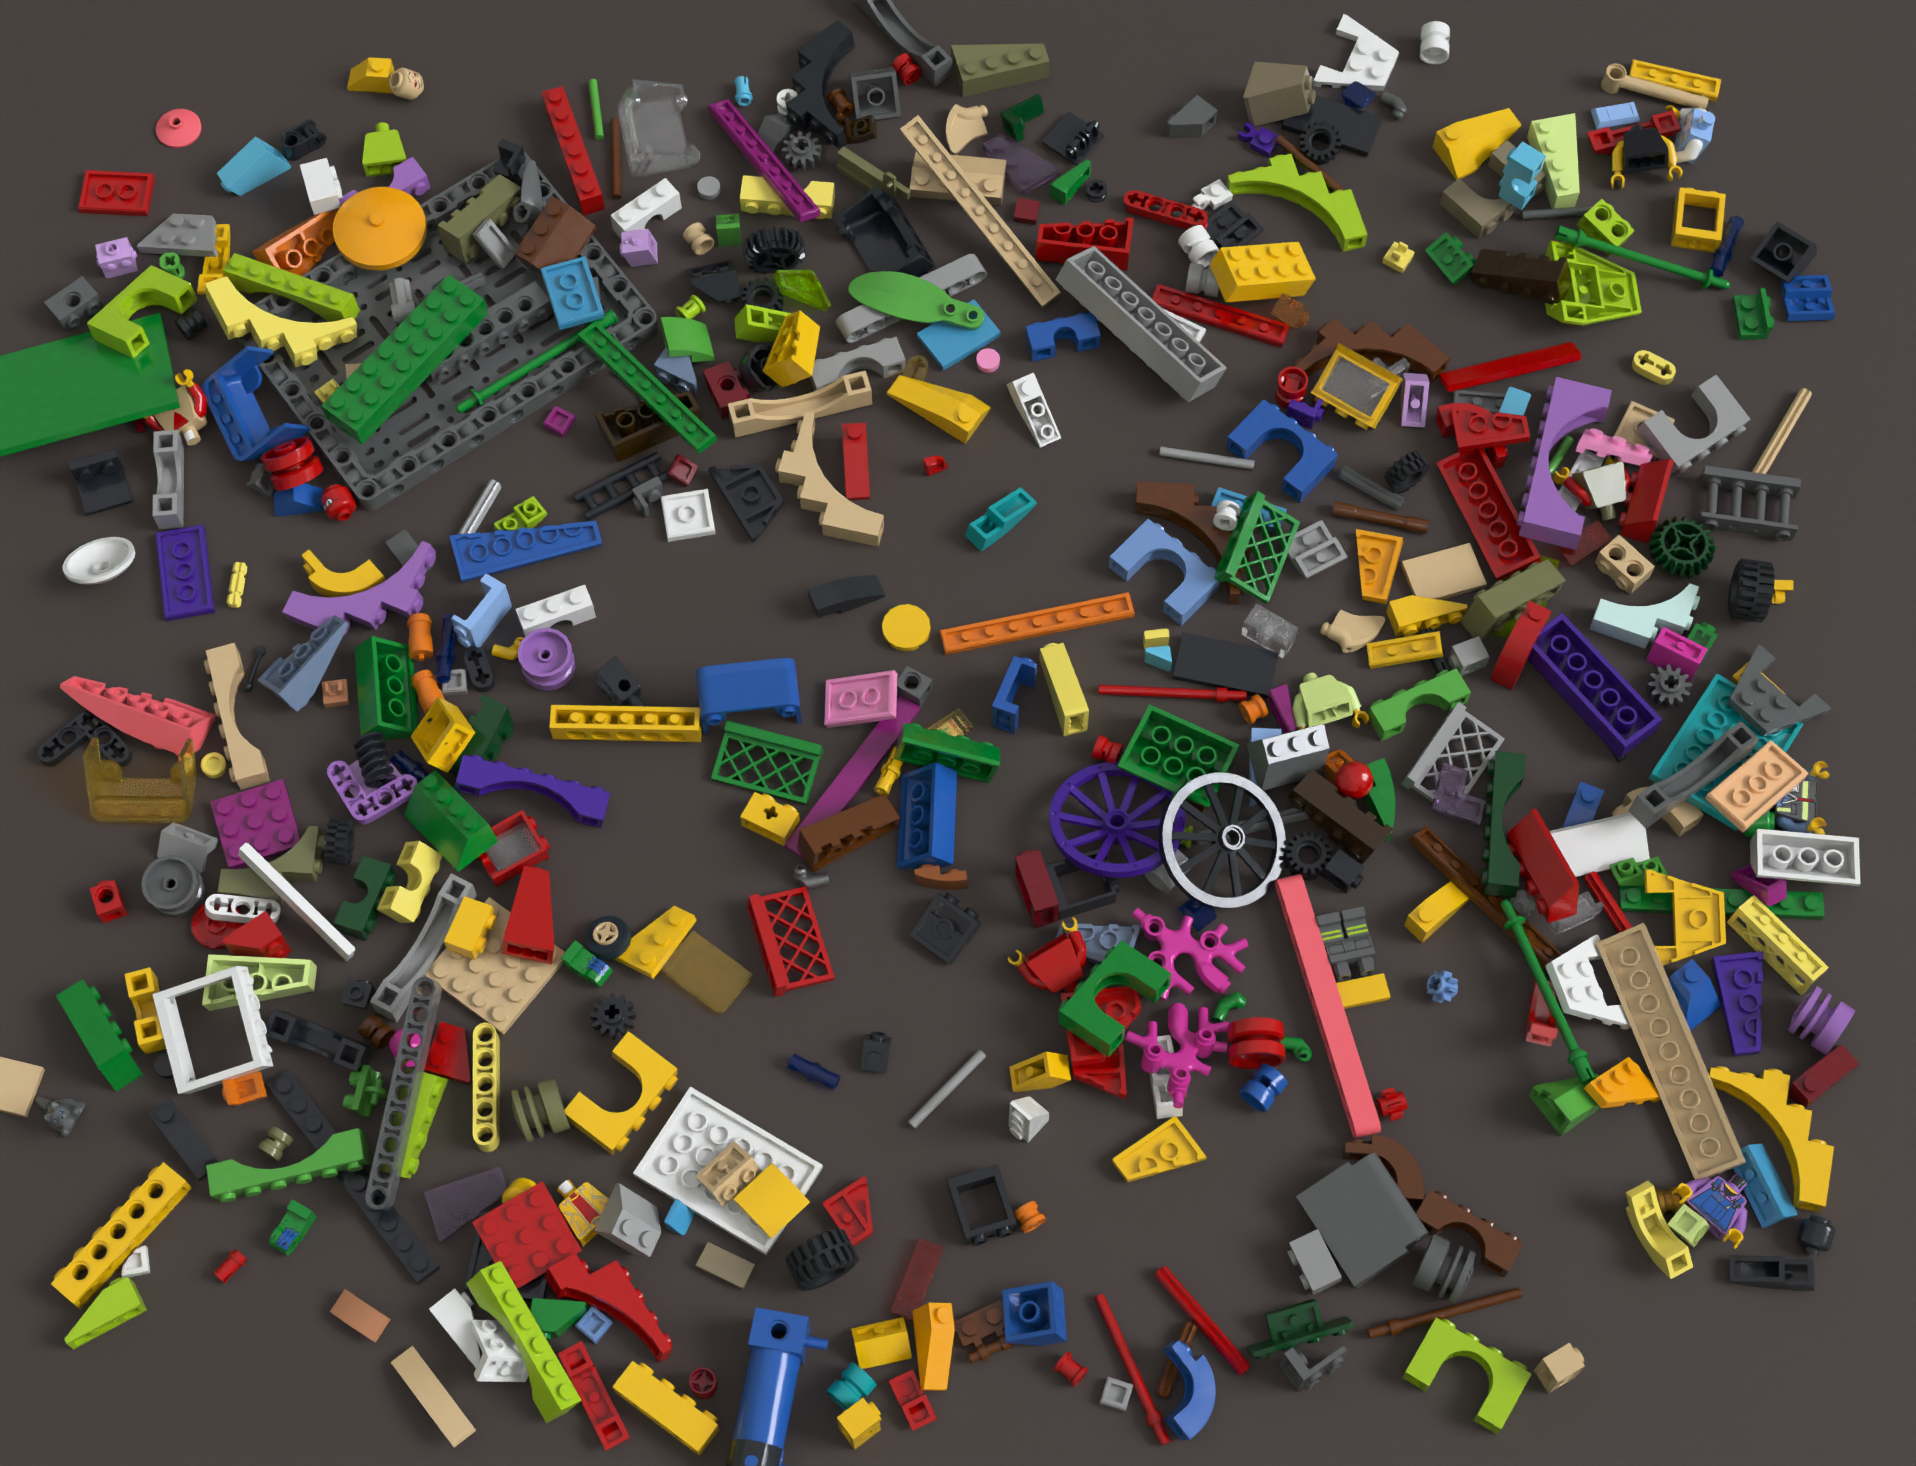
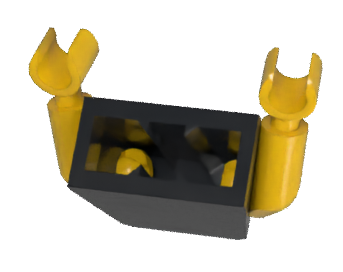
M1640 124L1632 126L1630 131L1624 133V139L1618 142L1612 152V171H1614V175L1611 178L1612 189H1614L1615 180L1622 182L1623 189L1625 178L1621 175V171L1627 174L1668 168V164L1670 169L1666 175L1667 180L1672 182L1673 175L1671 172L1677 173L1679 180L1683 170L1676 165L1678 160L1673 142L1660 135L1656 128L1644 129Z

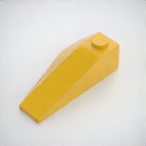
M1509 108L1455 122L1436 132L1433 149L1455 179H1462L1476 172L1488 157L1490 158L1491 153L1506 142L1521 127V123Z
M902 375L898 376L887 391L888 396L964 444L967 443L991 409L990 406L970 394Z

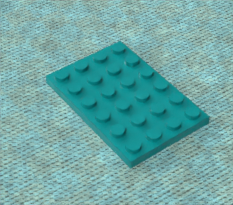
M1716 674L1648 779L1657 783L1676 774L1705 752L1725 732L1742 721L1759 738L1750 754L1685 800L1737 831L1738 828L1711 805L1705 797L1770 740L1786 753L1804 724L1799 722L1793 724L1788 729L1764 737L1727 704L1736 684Z

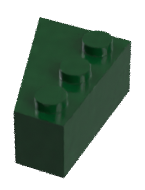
M482 694L480 698L483 704L477 715L471 714L468 720L472 723L471 727L475 734L449 770V773L456 777L458 776L463 755H477L485 761L491 762L499 756L501 746L505 740L508 741L514 733V724L509 708L485 694Z

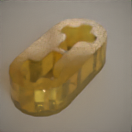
M920 355L911 357L902 376L924 382L928 374L927 359ZM921 364L922 368L918 369L917 374L914 373V367Z

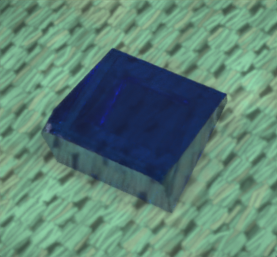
M1354 81L1341 93V96L1347 106L1363 109L1375 98L1376 93L1360 82Z
M1192 899L1178 908L1183 916H1189L1194 919L1192 926L1197 931L1202 930L1217 918L1214 908L1201 905Z

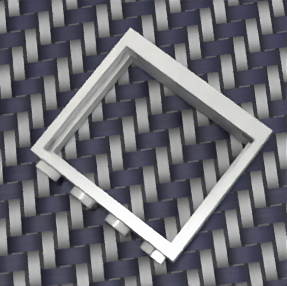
M234 966L153 994L178 1094H191L221 1084L223 1080L235 1079L273 1066L270 1055L272 1049L268 1045L265 1036L267 1033L266 1025L260 1017V1002L254 994L252 986L254 980L249 975L248 967ZM232 978L253 1061L196 1080L175 997Z

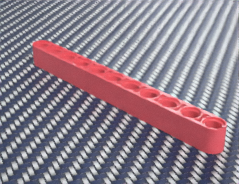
M1301 874L1276 879L1275 887L1351 1133L1354 1139L1381 1133L1378 1114Z

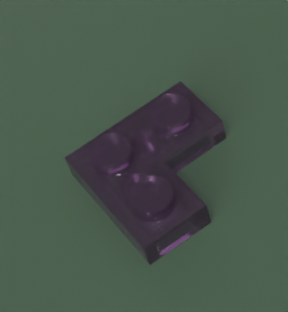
M1444 763L1441 766L1431 811L1479 826L1486 801L1463 793L1468 770Z

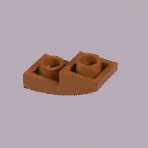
M931 864L922 865L918 869H914L916 884L941 890L967 889L966 870L952 869L946 871L945 874H941L939 865L933 866Z

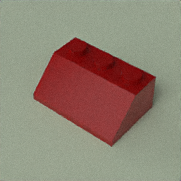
M1666 459L1643 463L1640 465L1638 472L1633 471L1630 486H1633L1632 492H1627L1626 500L1623 504L1627 506V510L1621 513L1618 526H1622L1620 536L1648 543L1658 521L1674 460Z

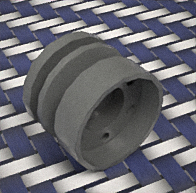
M1433 1234L1414 1276L1412 1285L1428 1292L1434 1283L1440 1285L1438 1297L1442 1298L1448 1288L1451 1292L1447 1302L1454 1304L1457 1298L1465 1291L1473 1273L1476 1252L1469 1250L1465 1260H1462L1460 1257L1463 1246H1459L1454 1254L1451 1255L1448 1253L1450 1241Z

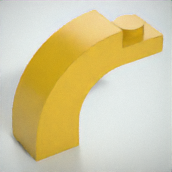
M310 550L302 554L305 563L303 568L309 575L308 579L311 586L323 597L331 598L353 595L367 591L386 581L384 575L370 560L353 571L336 573L325 568Z

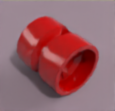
M1292 366L1284 368L1279 373L1275 400L1281 407L1288 409L1292 399L1304 402L1308 386L1307 374L1302 369Z

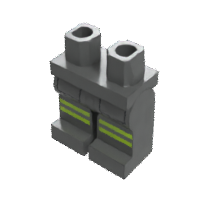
M1364 906L1343 910L1340 915L1339 912L1316 916L1330 966L1337 982L1351 978L1350 967L1357 966L1360 976L1363 977L1372 975L1374 972L1373 960L1376 953L1368 931Z

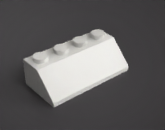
M1757 829L1750 840V864L1756 877L1859 886V838Z

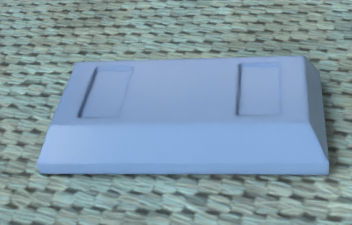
M1634 102L1591 110L1596 129L1640 122Z

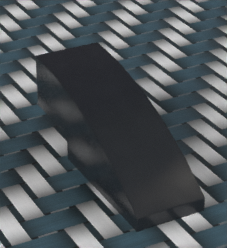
M865 575L837 580L809 589L808 597L817 618H821L836 611L842 614L884 598L885 593L876 575Z
M1730 1255V1283L1771 1289L1815 1291V1264L1813 1259H1785V1256Z

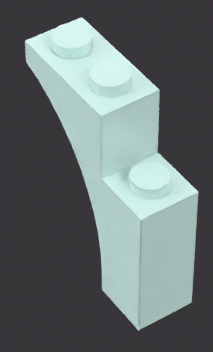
M1689 584L1672 599L1649 606H1626L1600 599L1589 630L1642 648H1646L1649 640L1654 642L1658 630L1661 631L1663 627L1682 635L1684 630L1689 631L1694 617L1689 615L1691 609L1696 610L1700 597L1696 596L1699 586Z

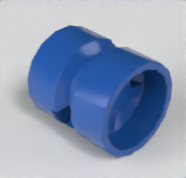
M1261 1063L1252 1075L1254 1080H1248L1239 1093L1251 1107L1265 1113L1275 1101L1274 1096H1279L1288 1085V1082L1278 1070L1266 1063Z

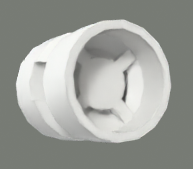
M1440 21L1424 24L1421 27L1420 36L1422 41L1420 45L1421 60L1435 65L1446 62L1449 58L1450 47L1449 26Z
M1202 225L1189 228L1180 236L1178 241L1183 251L1189 255L1190 261L1196 264H1203L1204 268L1210 266L1209 264L1219 251L1214 241L1209 240L1210 236Z

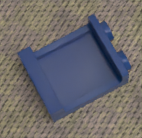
M1013 657L992 705L993 727L1015 734L1018 727L1019 706L1012 704L1021 684L1034 688L1036 685L1037 664L1027 657Z

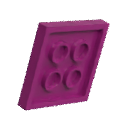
M283 779L210 802L229 869H239L248 866L238 856L239 848L245 843H248L267 860L287 853L301 839Z

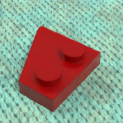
M440 1021L427 1056L424 1072L471 1085L472 1077L465 1028Z
M864 1175L822 1203V1206L836 1227L845 1230L853 1247L873 1235L867 1178Z

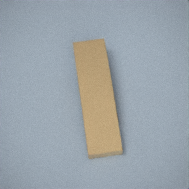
M413 1345L391 1362L454 1448L476 1431Z

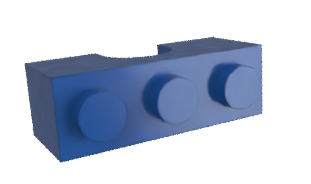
M1082 312L1067 318L1058 317L1053 321L1032 323L1026 326L1025 339L1032 362L1055 357V342L1060 339L1071 340L1075 344L1077 352L1099 348L1101 334L1095 316L1091 312Z

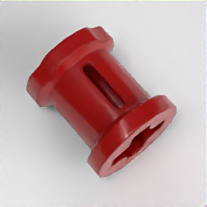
M1068 1351L1056 1363L1053 1370L1055 1372L1059 1371L1071 1382L1070 1386L1074 1388L1084 1378L1089 1369L1078 1364Z

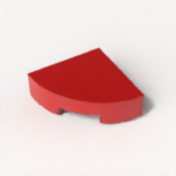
M941 456L923 458V470L928 477L948 468L945 459Z

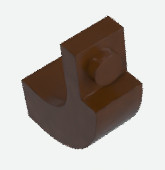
M1372 1134L1369 1144L1360 1139L1345 1142L1342 1159L1360 1161L1369 1154L1376 1153L1409 1204L1412 1206L1421 1205L1424 1199L1422 1173L1415 1158L1404 1146L1391 1138Z

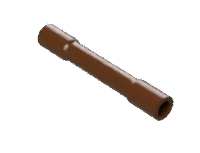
M1334 501L1332 515L1360 519L1424 534L1427 533L1429 524L1427 519L1401 516Z

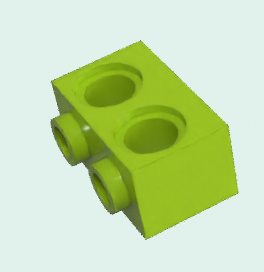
M1603 199L1585 213L1576 224L1588 237L1619 247L1635 231L1631 228L1629 222L1622 219L1615 212L1614 208Z

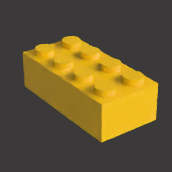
M1299 242L1222 247L1209 264L1225 302L1304 296L1316 280Z

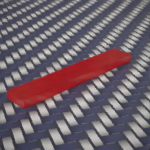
M1157 284L1152 296V300L1161 308L1175 315L1281 348L1290 327L1289 324L1160 284Z
M1568 342L1439 373V381L1447 392H1452L1581 360V352L1573 342Z

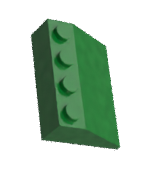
M1149 704L1117 768L1175 793L1186 782L1199 776L1218 772L1229 773L1238 756L1240 745ZM1212 784L1216 795L1223 784ZM1203 786L1193 791L1186 798L1207 809L1211 805Z

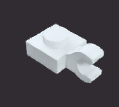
M1218 179L1201 189V193L1193 198L1195 203L1192 204V207L1203 210L1210 206L1215 210L1231 201L1233 194Z

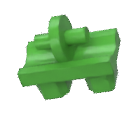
M362 1065L361 1072L351 1071L349 1082L350 1085L356 1087L355 1094H347L344 1097L343 1107L356 1112L363 1118H370L373 1106H377L379 1098H387L388 1091L382 1088L383 1080L380 1079L381 1073L372 1070L369 1065Z

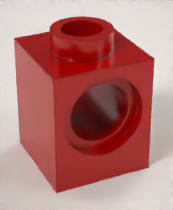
M115 880L101 881L96 886L89 888L96 913L103 924L128 915L121 889ZM113 896L110 902L103 903L105 898Z

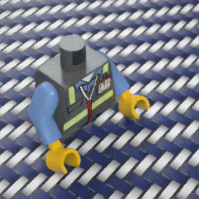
M1824 761L1816 762L1813 770L1811 768L1805 769L1809 773L1807 777L1771 808L1770 812H1774L1775 823L1784 831L1825 834L1822 828H1818L1820 826H1827L1823 818L1816 817L1818 780H1814L1816 776L1820 779H1827L1829 777L1827 771L1819 773L1822 768L1828 767Z

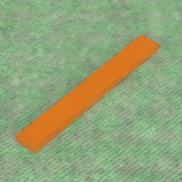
M1127 592L940 630L944 653L949 655L1132 618L1135 616L1130 594Z

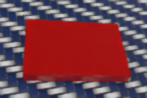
M85 170L78 210L80 213L148 216L155 176L153 173Z

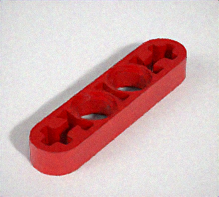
M1137 190L1129 191L1124 195V208L1129 213L1186 230L1196 225H1202L1205 229L1208 227V215L1202 209ZM1152 205H1159L1161 207L1158 211H1151L1149 208ZM1174 211L1182 213L1180 217H1172L1170 214Z

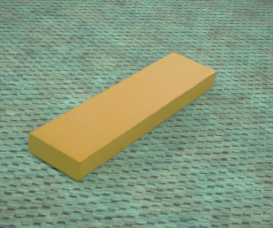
M1634 59L1629 72V76L1691 94L1700 96L1703 94L1709 98V101L1716 102L1722 80Z

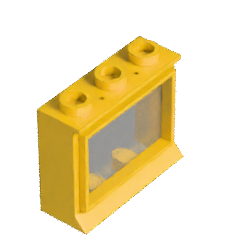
M1338 343L1333 356L1311 393L1316 396L1314 401L1317 402L1319 398L1323 399V406L1327 407L1328 403L1335 406L1334 412L1344 418H1347L1348 415L1356 418L1355 424L1366 430L1369 426L1375 429L1403 379Z

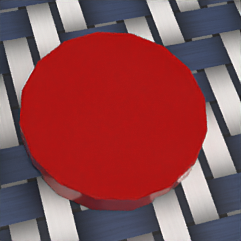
M204 903L194 912L191 931L196 941L203 947L218 950L226 948L222 939L243 926V923L210 919L205 914ZM215 903L214 910L218 911L220 904ZM228 904L227 912H231L232 904Z

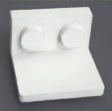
M472 1320L471 1328L483 1353L474 1372L476 1381L526 1382L529 1375L524 1360L515 1342L498 1320Z

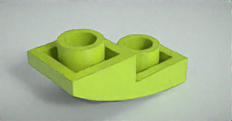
M532 496L516 505L513 513L495 522L494 530L510 531L518 530V528H534L547 516V512L536 498Z

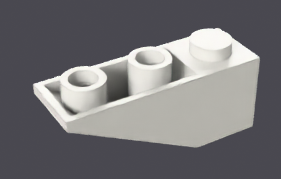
M1028 374L1006 384L1016 408L1038 446L1043 447L1061 439L1035 374Z
M1030 1096L1012 1100L1009 1108V1131L1017 1139L1021 1140L1023 1138L1026 1142H1029L1049 1120V1112Z

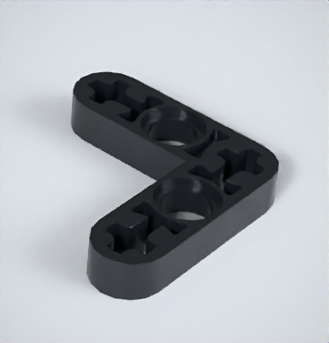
M89 710L81 712L41 744L37 751L40 761L45 766L52 767L62 762L86 741L90 740L115 767H125L132 760V753L128 746L102 719ZM89 719L90 721H93L97 729L93 731V729L85 723L86 720ZM67 734H76V739L72 743L67 744L63 742ZM110 734L111 739L108 743H98L101 735ZM58 742H59V744L61 745V747L63 748L62 750H60V748L57 747L56 744H57ZM116 747L120 753H123L124 757L120 759L112 749ZM46 752H53L54 756L50 758L46 755Z

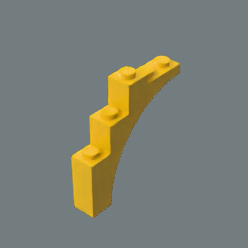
M1711 1067L1708 1073L1714 1088L1743 1101L1758 1113L1773 1130L1784 1148L1791 1168L1794 1186V1207L1820 1213L1826 1207L1834 1146L1826 1145L1825 1141L1818 1139L1808 1141L1812 1111L1806 1110L1804 1106L1799 1104L1786 1105L1790 1075L1783 1074L1778 1069L1764 1070L1756 1078L1752 1073L1742 1072L1738 1074L1730 1072L1726 1067Z

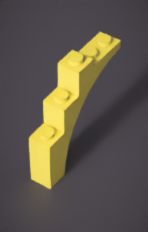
M227 276L205 283L206 298L228 340L243 337L251 332L259 348L276 351L284 346L295 367L309 365L313 361L318 360L317 351L327 350L332 346L347 343L357 338V323L353 317L322 323L288 320L265 312L249 302L235 289Z

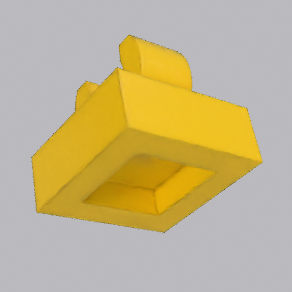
M1775 580L1771 604H1782L1785 602V593L1793 590L1794 580Z

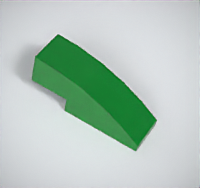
M1385 758L1366 764L1373 775V785L1364 799L1370 812L1377 817L1375 822L1382 827L1387 824L1393 828L1395 793L1389 768ZM1392 832L1388 835L1384 842L1390 840Z

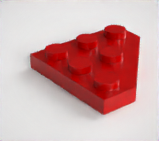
M1127 986L1105 988L1095 997L1097 1006L1108 1016L1125 1026V1030L1141 1012L1139 993ZM1074 992L1061 993V1004L1065 999L1070 1000ZM1066 1029L1072 1066L1096 1064L1103 1058V1053Z

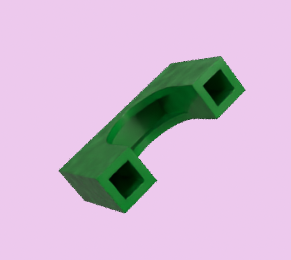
M1122 940L1116 947L1112 946L1107 951L1105 960L1100 965L1096 964L1089 974L1090 977L1085 982L1081 981L1075 988L1074 995L1070 1000L1065 999L1058 1009L1060 1025L1107 1057H1110L1123 1042L1125 1026L1108 1016L1097 1006L1095 1002L1097 994L1109 986L1123 985L1134 989L1153 1003H1156L1170 987L1171 973Z

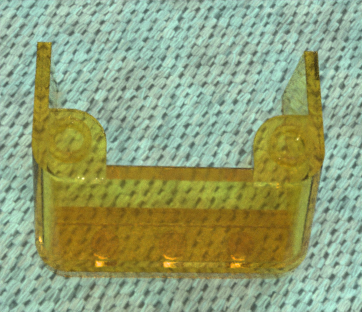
M98 737L92 738L82 756L90 813L95 820L115 823H183L188 820L193 808L197 774L193 738H188L178 756L179 761L174 763L171 768V778H124L121 766L117 762L101 760Z

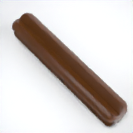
M1184 1322L1177 1340L1184 1342L1190 1347L1197 1326L1190 1322ZM1170 1358L1156 1389V1394L1165 1399L1169 1398L1180 1372Z

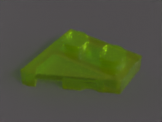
M777 270L774 273L773 278L782 295L823 311H827L831 306L813 270Z

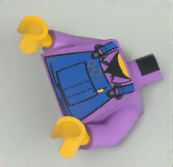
M1734 1174L1728 1182L1720 1176L1714 1179L1704 1177L1691 1180L1686 1184L1681 1183L1671 1192L1672 1194L1678 1193L1681 1196L1680 1204L1684 1203L1707 1221L1710 1225L1708 1230L1716 1238L1723 1242L1729 1239L1734 1242V1249L1738 1247L1743 1240L1747 1220V1210L1744 1207L1747 1200L1740 1194L1747 1183L1742 1177Z

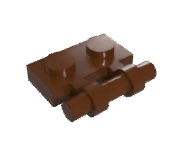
M1001 1300L954 1321V1329L963 1348L974 1345L976 1349L967 1354L971 1364L979 1360L983 1362L989 1359L990 1355L1002 1349L1006 1351L1012 1348V1344L1005 1342L1004 1311ZM995 1334L998 1340L985 1346L982 1340Z

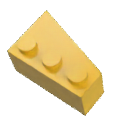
M801 310L785 316L763 372L782 388L811 377L820 326Z

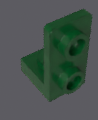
M1036 94L1000 112L1004 131L1017 143L1025 139L1023 129H1025L1024 123L1044 114L1042 98L1039 94Z

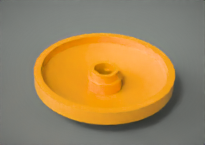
M374 187L354 194L342 204L333 222V236L341 255L353 265L367 270H388L406 263L421 249L427 234V223L420 204L408 193L391 187Z

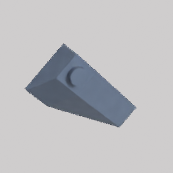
M336 615L332 616L311 633L309 641L302 645L299 643L292 648L294 652L283 660L281 657L277 659L258 681L283 703L298 712L307 705L309 699L314 695L349 624Z

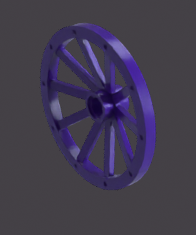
M1119 762L1095 764L1076 772L1066 779L1052 799L1049 811V826L1056 847L1072 864L1099 876L1112 878L1133 877L1158 868L1163 864L1158 841L1135 831L1159 828L1161 819L1134 821L1164 799L1169 801L1174 793L1117 768ZM1106 776L1132 777L1120 809H1115ZM1098 778L1107 807V814L1077 788L1086 782ZM1139 780L1152 785L1160 791L1133 812L1127 813ZM1071 794L1100 820L1062 813L1061 809ZM1180 807L1173 822V831L1184 832L1185 811ZM1060 821L1100 830L1067 840L1062 831ZM1104 837L1106 838L1095 859L1082 854L1075 848ZM1127 839L1136 841L1157 852L1147 858L1136 861ZM1172 840L1174 853L1182 840ZM1119 844L1128 863L1115 864L1103 861L1112 845Z

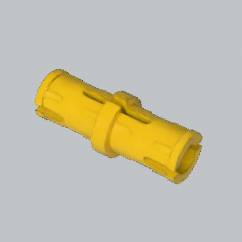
M896 747L893 748L887 763L883 764L881 776L874 787L875 792L879 795L885 794L888 796L895 779H898L901 774L900 769L904 761L894 759Z

